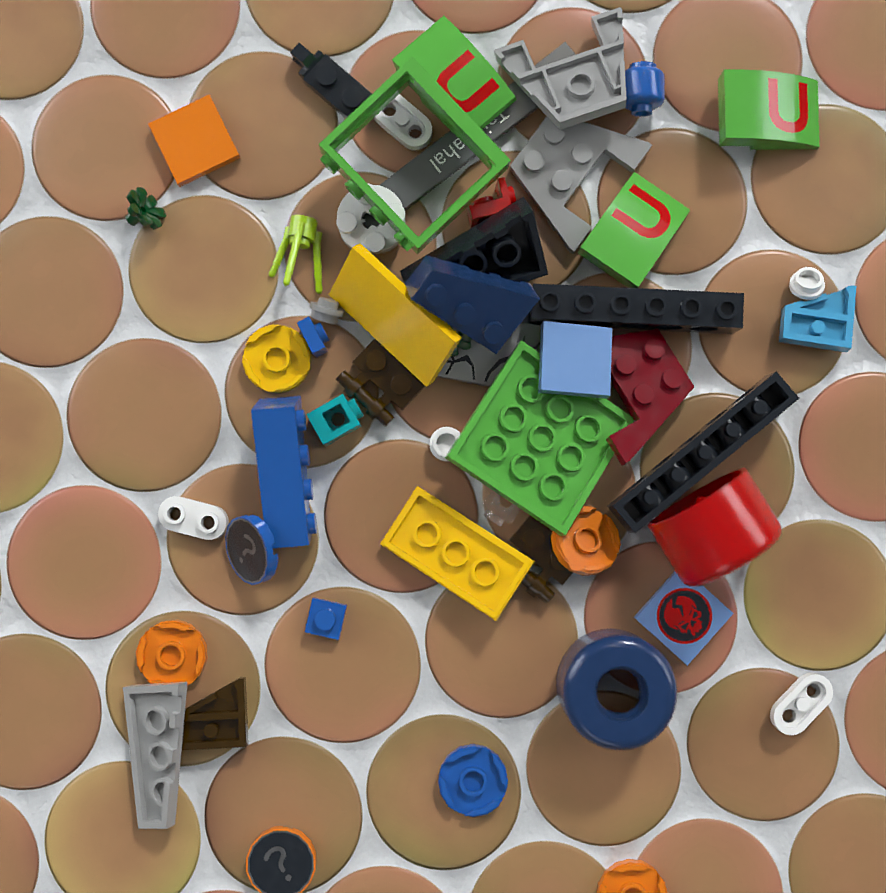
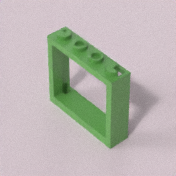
M413 57L404 63L319 143L320 152L323 155L320 161L332 174L338 171L347 180L344 184L347 190L357 200L363 197L372 206L369 209L371 215L382 226L388 223L396 232L393 237L406 251L412 248L417 255L508 169L511 162L506 154ZM408 85L489 169L419 236L406 225L338 153Z

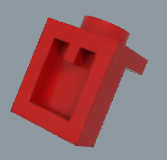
M505 177L498 178L495 189L498 199L494 200L493 196H486L476 199L473 202L474 205L469 206L467 215L471 228L516 202L514 189L512 186L507 187Z

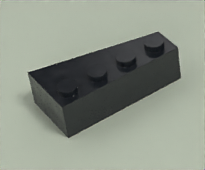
M524 197L425 255L467 266L471 270L489 274V272L497 274L501 278L519 283L520 281L527 282L549 275L534 212ZM425 256L400 270L404 284Z

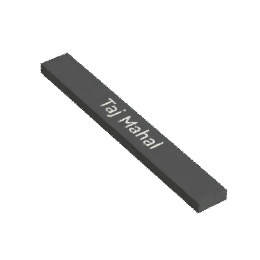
M564 42L534 66L538 68L576 54ZM515 81L508 85V87L516 96V101L482 129L493 142L497 141L539 108ZM449 131L379 186L391 190L400 199L406 211L470 162L476 155L452 131ZM366 213L362 217V219H365V223L362 224L367 229L372 225L376 227L380 225L371 214Z

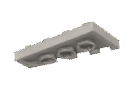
M187 682L123 687L138 829H167L175 825Z

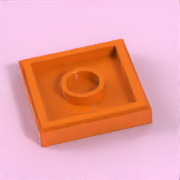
M210 94L148 123L179 187L241 158Z

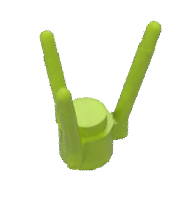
M304 215L291 216L290 225L285 227L284 236L269 271V276L274 277L290 244L291 250L283 284L288 286L299 248L309 249L310 244H313L315 289L317 294H321L322 265L320 244L323 233L316 231L318 224L316 219Z

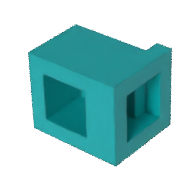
M344 394L306 414L322 444L326 447L360 428L362 425L358 419L364 416L355 399L353 398L348 401ZM341 413L344 415L345 421L341 426L333 424L332 419L335 414Z

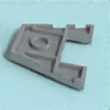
M621 7L591 17V26L600 47L535 68L524 40L494 50L497 63L559 130L626 108L623 13Z
M546 116L512 162L509 170L533 203L542 211L547 218L548 224L565 243L564 246L573 254L590 232L592 226L564 207L603 153L633 173L652 145L649 142L586 122L559 130Z

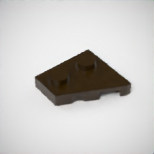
M246 677L236 679L185 708L182 750L240 748L249 745Z

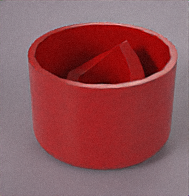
M745 467L727 473L693 491L662 511L647 524L680 580L690 587L711 583L740 569L771 548L782 534L779 520Z

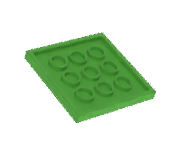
M521 340L513 349L445 456V459L558 535L565 536L614 455L606 439L611 434L632 424L634 419L605 398L538 393L540 353Z

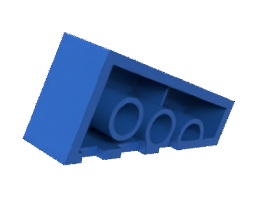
M301 395L259 399L251 409L263 520L273 533L276 543L272 545V548L308 546L312 534H317L316 514L310 513L309 500H313L314 493L312 479H307L306 466L310 465L308 444L305 445L304 442L306 416L305 411L302 410Z

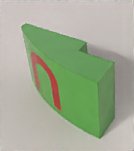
M442 16L392 59L397 71L413 57L481 129L485 128L516 101V96L490 63L445 16ZM420 97L422 103H423L450 131H452V130L448 127V125H447V124L429 107V105Z
M723 70L718 78L719 146H750V150L818 149L820 147L818 80L774 71Z
M633 172L586 238L578 254L626 287L638 288L680 227L690 209L636 172Z

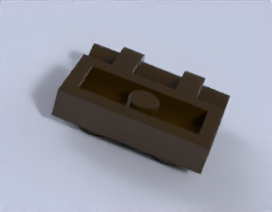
M376 339L353 360L352 363L361 371L355 379L346 370L341 372L336 378V381L345 388L343 392L350 399L354 397L367 409L366 414L372 420L377 419L385 427L395 418L386 407L393 401L403 410L425 387L419 379ZM370 380L384 393L378 400L364 388Z
M529 515L509 541L519 548V552L528 556L542 568L537 576H534L529 571L522 584L527 587L526 592L533 598L538 596L547 604L555 595L546 586L547 581L553 577L558 583L563 585L573 572L565 568L553 552L551 542L552 531Z

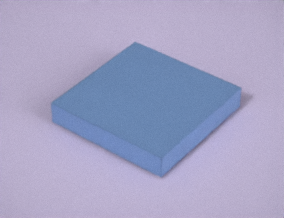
M543 321L540 335L538 393L605 399L610 397L612 328Z

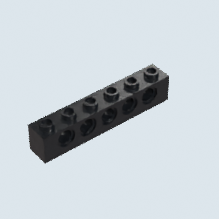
M534 283L532 285L540 299L529 312L530 324L541 325L543 321L610 327L612 329H659V331L734 334L743 328L744 293Z
M777 371L764 376L607 505V507L628 533H637L800 398Z

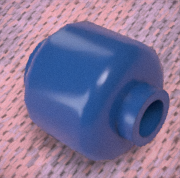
M640 61L630 64L629 69L625 70V109L630 110L633 116H650L652 110L661 107L664 103L665 74L653 62Z

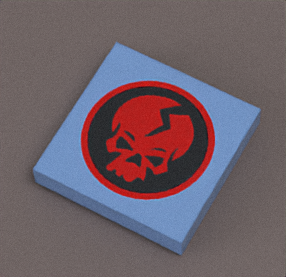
M674 571L634 618L688 666L734 613L703 585L698 587L687 586Z

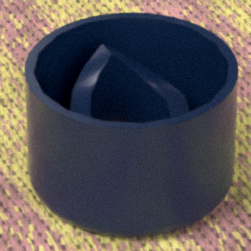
M600 629L590 632L579 638L569 647L559 664L556 687L561 707L574 728L589 742L610 750H632L650 743L668 726L677 702L675 676L663 654L639 636L620 629ZM623 669L629 671L638 683L640 691L638 702L633 709L627 712L610 711L603 707L597 699L599 680L611 670Z

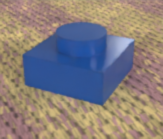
M309 316L297 322L312 354L317 358L327 353L328 350L324 343L329 341V338L321 322L314 325Z
M313 597L305 632L339 640L347 605Z

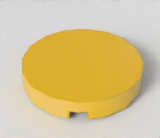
M271 324L259 328L248 338L245 344L242 364L246 376L255 386L269 393H285L294 390L305 381L311 369L312 355L306 340L298 331L287 326Z

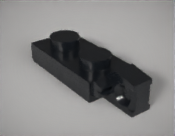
M298 43L290 52L293 57L292 60L302 68L298 74L303 78L305 85L345 119L372 95L369 90L321 51L318 50L313 55L307 48Z

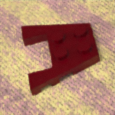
M659 329L612 336L611 383L635 420L632 424L611 434L606 439L621 466L626 465L694 388L693 383Z

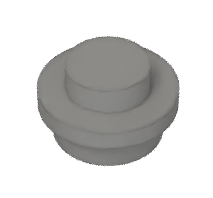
M319 297L318 302H310L309 306L312 309L310 317L331 324H337L338 318L343 316L344 311L338 308L339 302L324 297Z

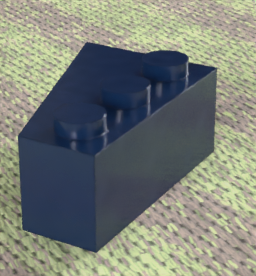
M425 256L405 283L412 301L495 354L498 353L540 299L531 283L515 282L490 272L485 274L471 270L467 266L430 256Z

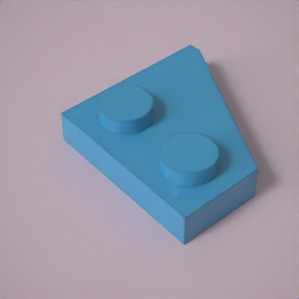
M850 285L838 292L828 295L824 293L817 299L805 302L798 301L786 305L781 311L779 342L847 353L852 349L857 286Z

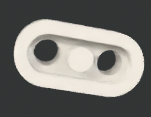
M400 94L374 117L375 121L410 150H421L432 139L430 120ZM391 107L396 112L392 116H386L383 113L384 110ZM413 129H418L422 134L418 138H412L409 133Z
M174 496L167 498L162 502L158 510L159 521L166 529L205 540L220 538L225 534L229 525L228 516L222 508L185 497ZM174 507L179 508L181 511V516L178 520H173L170 516V511ZM207 516H211L215 521L211 529L205 528L203 524Z
M806 673L800 676L773 704L770 711V719L774 727L787 735H797L804 731L831 702L833 687L830 681L817 673ZM814 684L816 692L814 695L808 696L807 688L809 685ZM791 709V719L784 721L782 717L783 712Z

